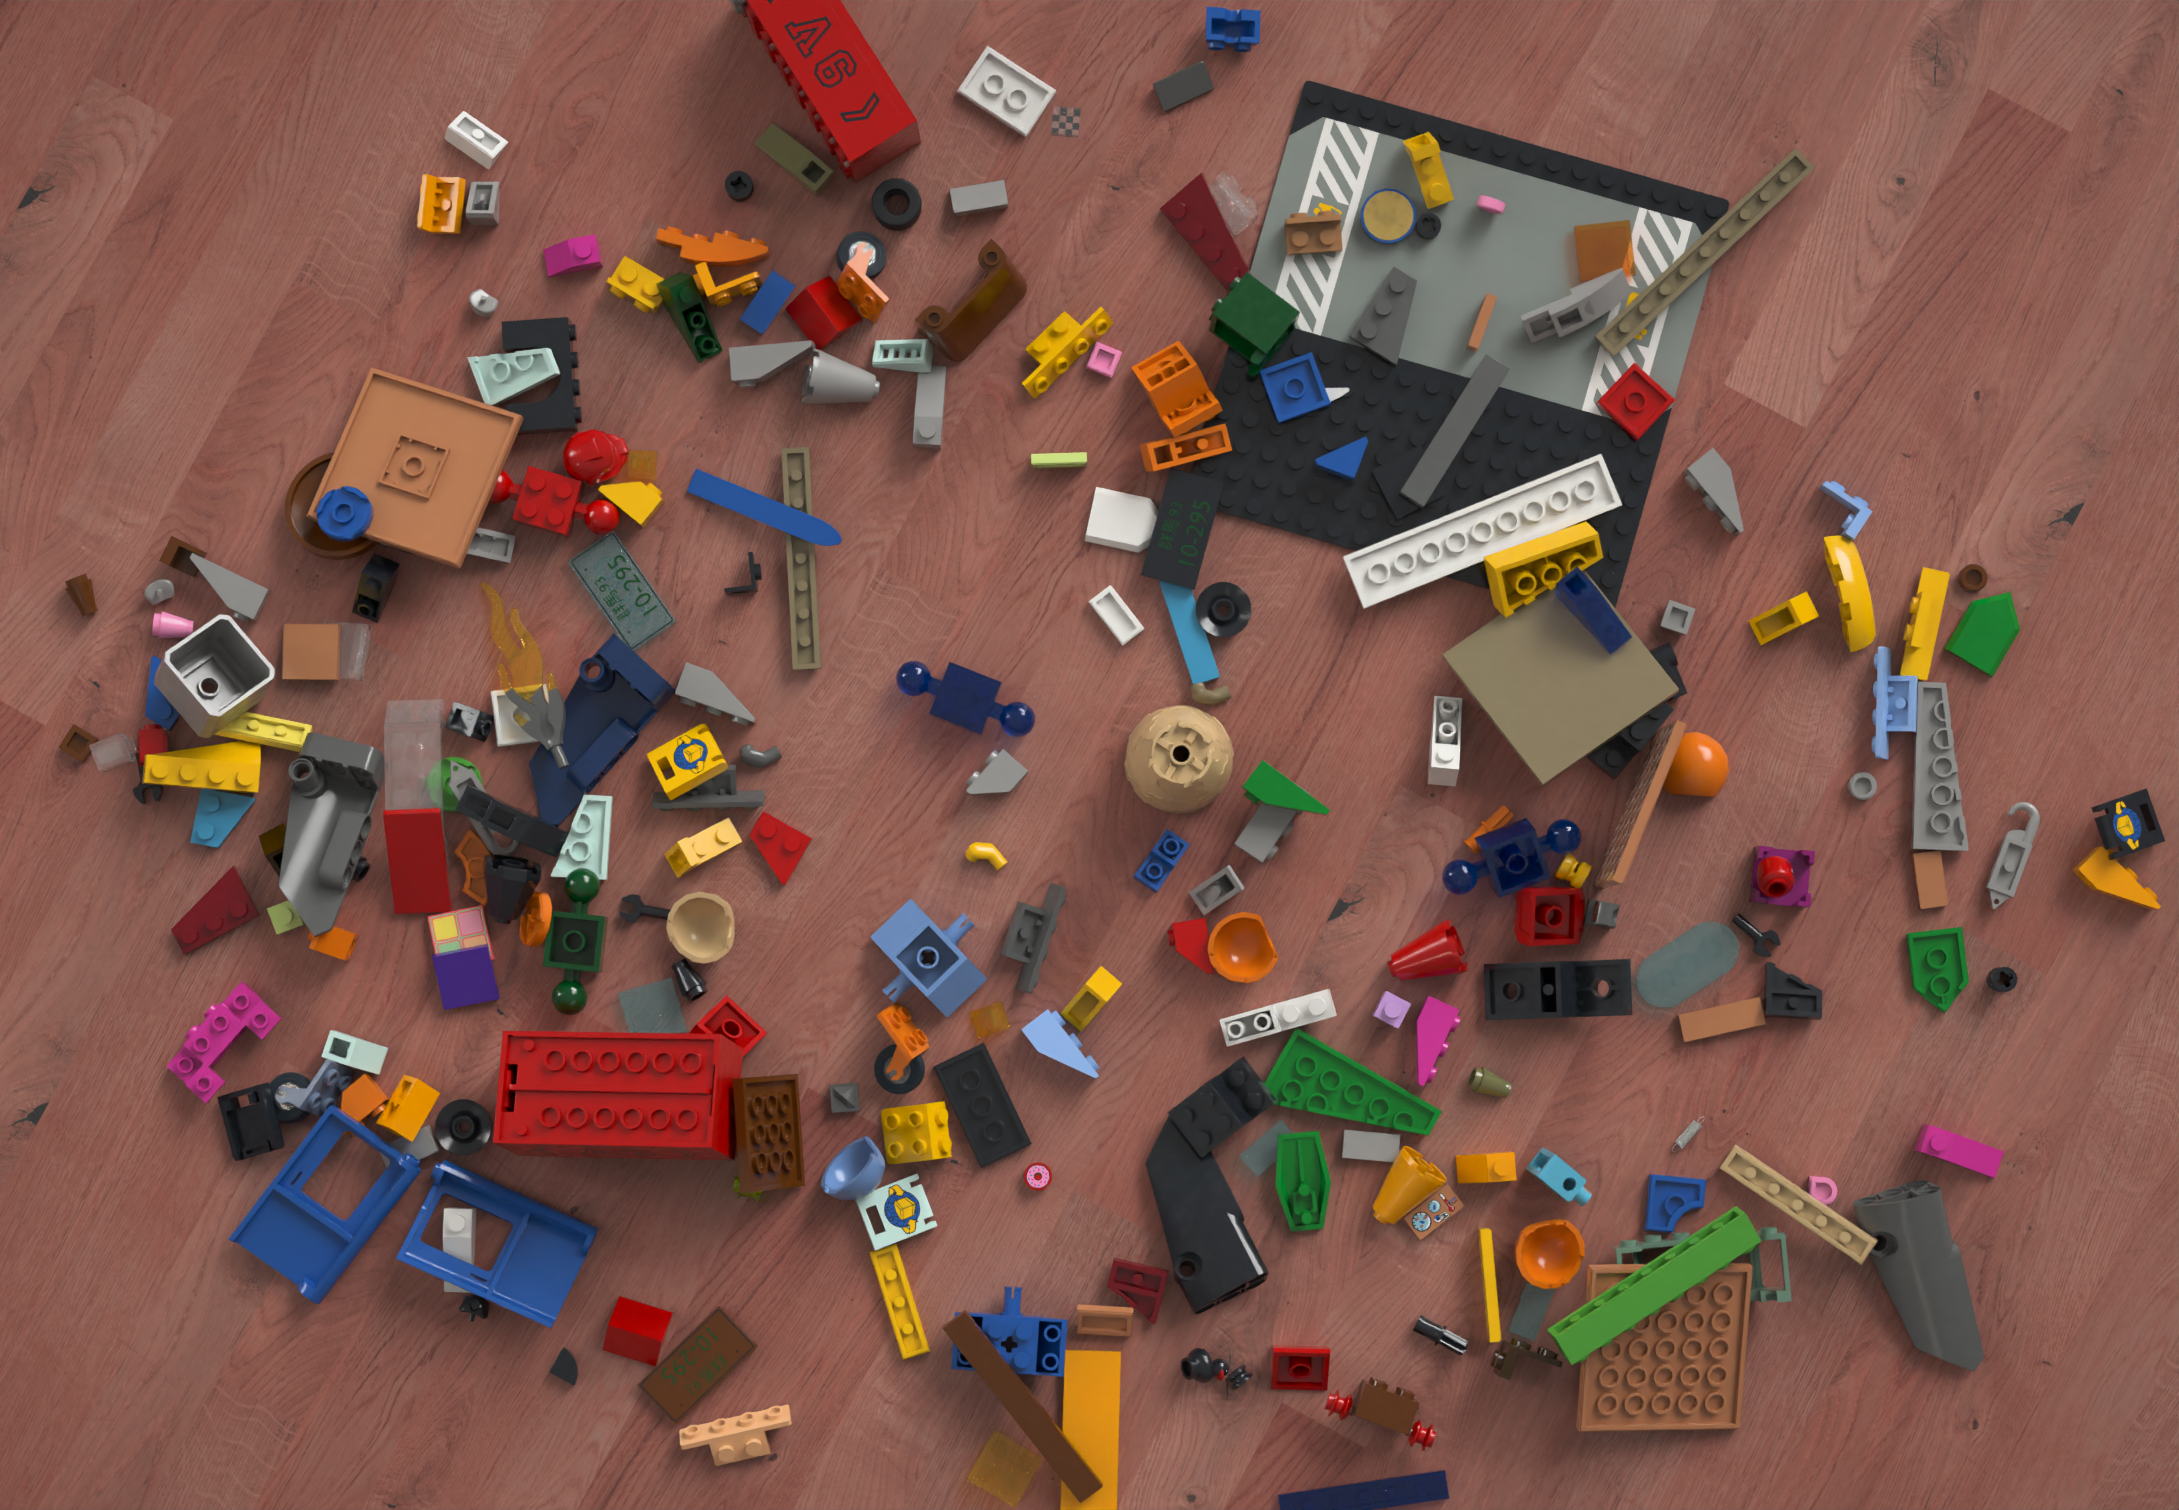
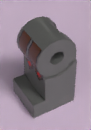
M1588 899L1584 924L1615 929L1620 905Z

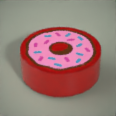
M1032 1163L1025 1170V1183L1033 1190H1043L1050 1185L1052 1172L1044 1163Z

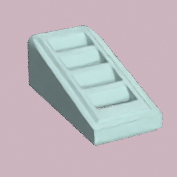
M929 339L875 340L872 366L928 373L931 372L933 348ZM885 350H889L888 358H884ZM896 351H899V358H895ZM907 353H911L910 358H907Z

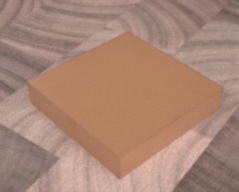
M284 624L282 679L340 681L341 625Z

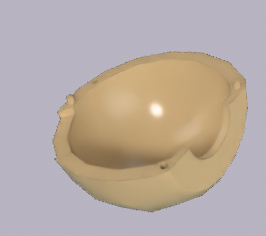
M696 892L685 895L675 902L668 914L666 929L669 940L680 954L692 962L705 964L719 960L730 951L733 945L735 923L732 908L727 901L716 894Z

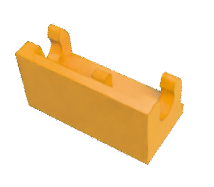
M404 1074L376 1123L394 1135L413 1142L440 1093L421 1080Z

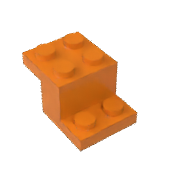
M1180 341L1171 344L1131 367L1135 377L1145 389L1156 414L1174 438L1188 433L1193 427L1204 421L1211 420L1216 414L1223 411L1220 403L1209 390L1197 363Z

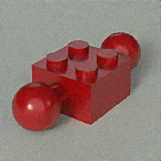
M531 466L527 468L523 485L513 483L510 475L502 470L488 502L500 504L507 499L515 500L517 505L512 519L516 523L570 538L575 518L584 520L587 528L598 535H606L613 532L620 521L618 508L608 500L599 499L589 505L581 503L585 484L582 481Z

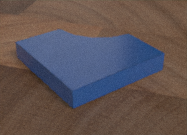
M1649 1174L1644 1230L1673 1233L1676 1222L1684 1213L1692 1209L1704 1208L1706 1180Z

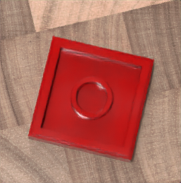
M1633 363L1597 401L1596 405L1631 437L1638 441L1675 399L1636 363Z

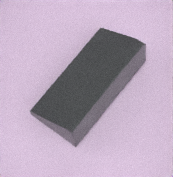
M1203 61L1153 83L1154 92L1164 112L1214 90Z

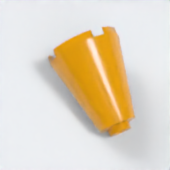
M1404 1146L1399 1150L1372 1206L1375 1211L1374 1217L1385 1225L1388 1222L1391 1224L1398 1222L1443 1187L1447 1180L1444 1174L1432 1162L1428 1164L1422 1159L1423 1155L1411 1147Z

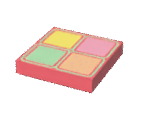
M484 905L428 916L435 954L488 944L491 960H495Z

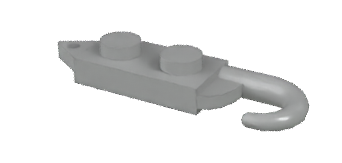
M452 760L450 761V781L448 784L458 801L468 784L486 792L472 768L467 769ZM469 817L487 849L492 854L508 856L517 850L518 841L513 840L511 845L506 848L500 847L492 835L496 831Z
M2028 802L2016 803L2008 812L2009 816H2013L2017 810L2022 809L2028 812L2030 819L2025 831L2011 830L2003 838L1985 886L1989 891L1992 909H1996L2009 897H2014L2032 849V843L2040 824V815L2035 806Z

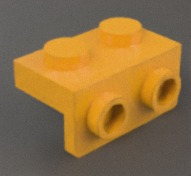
M423 174L422 184L420 185L417 228L431 234H460L466 180L460 177H435Z

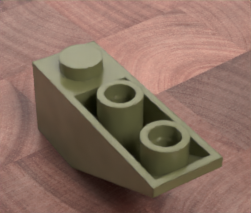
M774 123L754 143L817 198L835 178L834 171Z

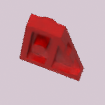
M764 811L750 833V837L780 882L786 885L812 838Z

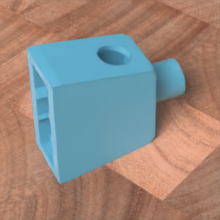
M1543 1147L1525 1168L1567 1202L1573 1199L1580 1206H1584L1592 1196V1193L1584 1187L1587 1180L1556 1154Z

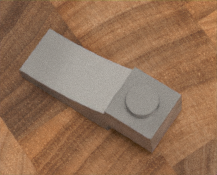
M477 528L466 555L511 563L516 536Z

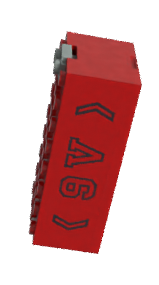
M729 0L737 14L741 13L744 18H749L748 21L755 36L759 41L763 40V45L769 58L774 64L777 62L783 80L788 87H793L796 100L803 110L807 109L810 122L817 133H822L824 143L831 155L837 156V161L840 164L839 167L847 179L852 177L855 183H858L921 143L917 119L841 0Z
M503 1031L493 1143L518 1156L735 1161L736 1122L733 1079L741 1078L743 1048L721 1034Z

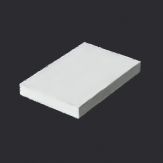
M987 46L957 90V93L1027 138L1055 96L1056 90Z

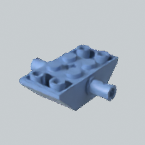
M910 898L871 936V939L900 969V974L886 988L882 989L887 996L895 988L897 989L889 997L893 1003L911 986H917L948 1018L987 980L982 972L957 947V942L975 926L969 920L962 928L960 927L968 919L964 913L946 930H940ZM924 951L928 953L935 952L936 955L933 957L935 963L933 965L930 963L924 965L921 962L924 959L922 955Z

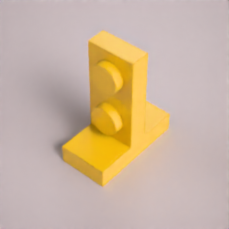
M1429 132L1404 140L1403 144L1410 156L1426 207L1430 209L1454 200L1439 155L1441 151L1435 138Z
M728 817L690 838L686 837L678 841L664 855L677 878H680L693 868L739 845L742 840Z

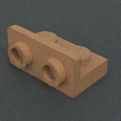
M1334 211L1318 212V216L1307 217V213L1290 214V218L1285 219L1287 256L1342 252L1340 214L1334 215Z

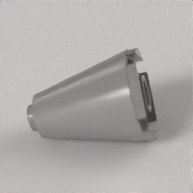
M811 349L808 358H813L812 365H806L801 390V395L805 397L801 400L802 403L871 402L872 397L877 398L880 382L876 381L874 374L819 349Z

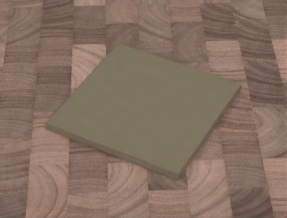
M1585 570L1573 577L1569 575L1564 578L1557 587L1552 590L1547 589L1535 596L1536 600L1528 605L1522 604L1514 609V613L1507 618L1500 614L1442 654V658L1542 787L1679 693V688Z

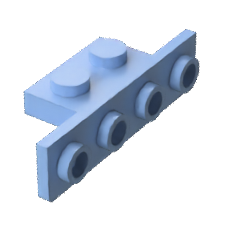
M1878 647V653L1874 656L1877 681L1873 685V694L1877 698L1876 709L1873 710L1872 714L1873 724L1876 725V736L1872 738V751L1875 753V758L1889 760V732H1916L1918 676H1891L1892 649L1887 647Z

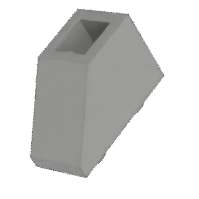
M1004 749L1000 753L995 750L984 762L988 765L981 774L976 771L966 782L969 786L966 792L971 796L1011 793L1029 772Z

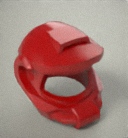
M591 429L586 432L576 433L569 438L563 451V464L567 473L572 478L586 481L587 485H596L616 476L627 462V455L630 452L624 438Z

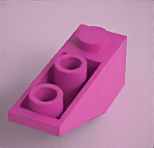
M1426 996L1415 1020L1417 1084L1424 1086L1426 1082L1431 1084L1438 1069L1434 1067L1438 1056L1443 1058L1449 1046V1043L1445 1041L1449 1031L1455 1032L1461 1017L1457 1016L1458 1009L1431 996Z

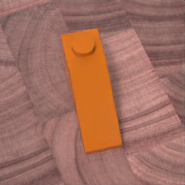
M1226 423L1191 431L1176 438L1170 436L1139 444L1145 470L1149 472L1232 451Z

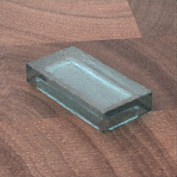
M1280 1119L1242 1152L1239 1157L1258 1177L1277 1161L1278 1134L1293 1132Z
M1527 1281L1508 1331L1535 1341L1555 1289H1542Z

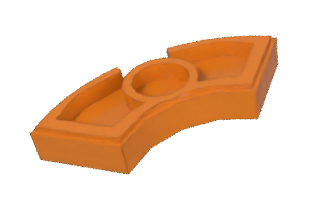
M469 829L454 851L462 860L466 870V882L462 892L486 907L488 903L483 862L485 855H490L491 860L493 858L483 840Z

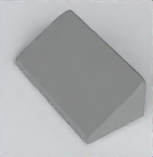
M1004 180L950 189L954 217L1009 208Z

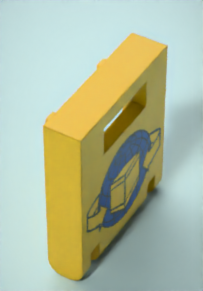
M704 723L646 754L670 801L728 768L707 724ZM672 767L676 776L666 780L662 770Z

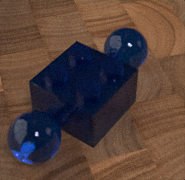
M908 661L897 671L896 683L904 694L919 696L927 692L936 696L929 715L982 736L989 717L1000 721L1002 729L1013 737L1027 735L1035 725V714L1029 705L1023 702H1012L1005 706L996 702L1002 682L949 662L943 680L932 677L929 668L919 661Z
M1527 818L1475 837L1481 860L1474 863L1464 859H1456L1449 862L1442 872V882L1449 892L1456 895H1464L1474 889L1479 878L1487 876L1490 887L1498 898L1551 878L1543 854L1551 850L1561 855L1574 852L1582 840L1581 830L1573 821L1559 819L1548 827L1546 835L1538 838L1535 828Z

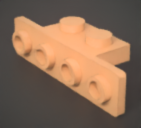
M789 1405L773 1406L766 1410L746 1412L740 1416L727 1419L721 1418L701 1425H690L679 1431L681 1449L685 1450L709 1444L715 1466L771 1454L766 1431L791 1425Z

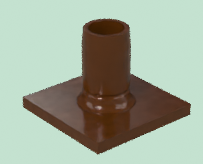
M798 1074L734 1078L735 1157H738L740 1193L805 1186Z

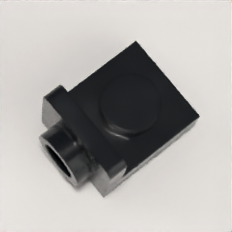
M454 701L445 728L485 742L492 730L494 716Z

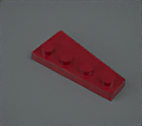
M1200 173L1165 203L1160 210L1229 293L1228 288L1236 277L1241 279L1246 272L1251 273L1238 245L1230 233L1226 220H1224L1220 212L1218 203L1211 193L1204 174Z

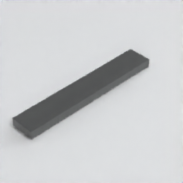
M1485 355L1399 494L1421 508L1425 506L1509 372V368L1489 355Z

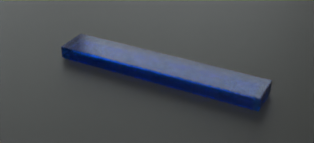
M1437 1470L1278 1494L1280 1510H1375L1449 1499L1445 1470Z

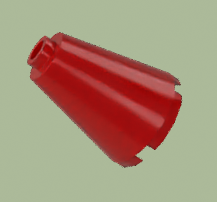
M1451 920L1442 921L1392 953L1391 961H1388L1391 975L1393 977L1397 976L1400 981L1463 974L1469 971L1468 962L1462 963L1460 956L1465 954L1464 948L1455 926H1450Z

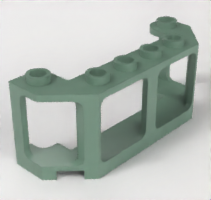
M1777 1227L1760 1228V1231L1756 1232L1761 1240L1779 1239L1784 1287H1765L1763 1285L1758 1243L1749 1252V1261L1753 1266L1750 1302L1792 1301L1785 1233L1777 1231ZM1689 1232L1672 1233V1238L1661 1239V1235L1644 1236V1241H1619L1620 1245L1613 1246L1616 1264H1622L1621 1253H1632L1633 1264H1642L1641 1251L1643 1249L1675 1246L1688 1238Z

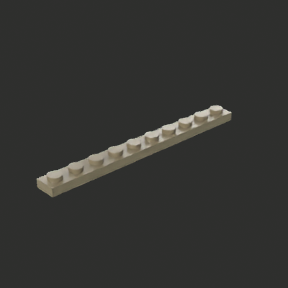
M1795 148L1594 337L1597 342L1614 357L1815 167Z

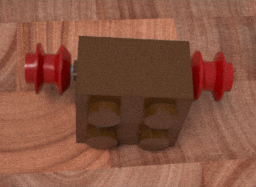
M1370 1377L1369 1381L1362 1380L1354 1405H1352L1351 1394L1343 1398L1339 1396V1390H1336L1335 1394L1330 1393L1324 1409L1329 1410L1328 1416L1337 1413L1339 1414L1340 1421H1342L1348 1415L1352 1416L1354 1414V1416L1403 1433L1405 1436L1409 1435L1410 1447L1415 1443H1419L1422 1446V1451L1425 1450L1426 1446L1431 1448L1436 1437V1432L1432 1430L1433 1424L1428 1428L1422 1427L1421 1420H1418L1412 1425L1419 1406V1402L1414 1398L1415 1394L1401 1387H1397L1396 1391L1388 1389L1386 1382L1374 1377Z

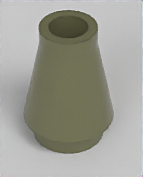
M1475 1067L1468 1080V1088L1472 1089L1473 1093L1503 1098L1508 1097L1512 1086L1511 1082L1502 1079L1485 1067H1481V1069Z

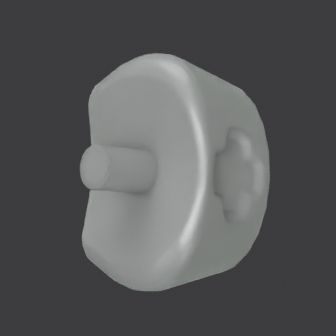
M482 289L472 292L469 296L471 308L476 314L482 317L492 316L498 305L497 299Z
M159 579L152 582L145 589L144 594L146 599L154 605L173 597L175 591L171 581Z

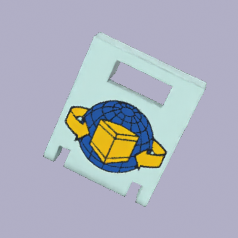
M918 1173L878 1188L872 1193L855 1200L874 1250L938 1226L936 1221H930L927 1224L924 1222V1219L933 1216V1212L922 1184L911 1188L910 1182H915L919 1179ZM874 1205L877 1207L885 1228L884 1232L876 1235L866 1212V1208Z

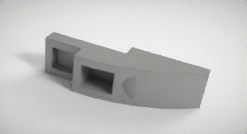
M1619 268L1571 288V295L1521 315L1520 317L1531 343L1558 333L1559 338L1599 318L1632 293L1623 269Z

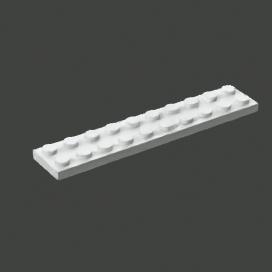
M1599 454L1343 556V560L1361 605L1365 609L1483 562V557L1571 527L1621 507L1622 503L1602 454Z

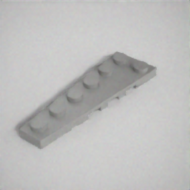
M1918 682L1917 728L1914 737L1911 849L1968 851L1946 683Z

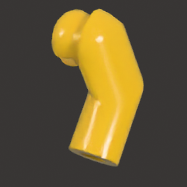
M972 843L965 852L967 859L971 862H975L978 859H988L997 871L1008 862L991 843Z

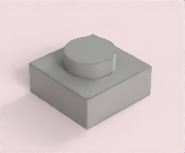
M1668 600L1659 627L1686 636L1695 608Z

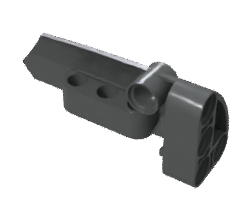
M311 732L306 735L298 755L299 758L291 763L288 770L289 776L292 779L278 886L314 937H317L333 929L372 824L370 815L388 771L389 764L383 754L372 746ZM304 773H309L305 778H300Z

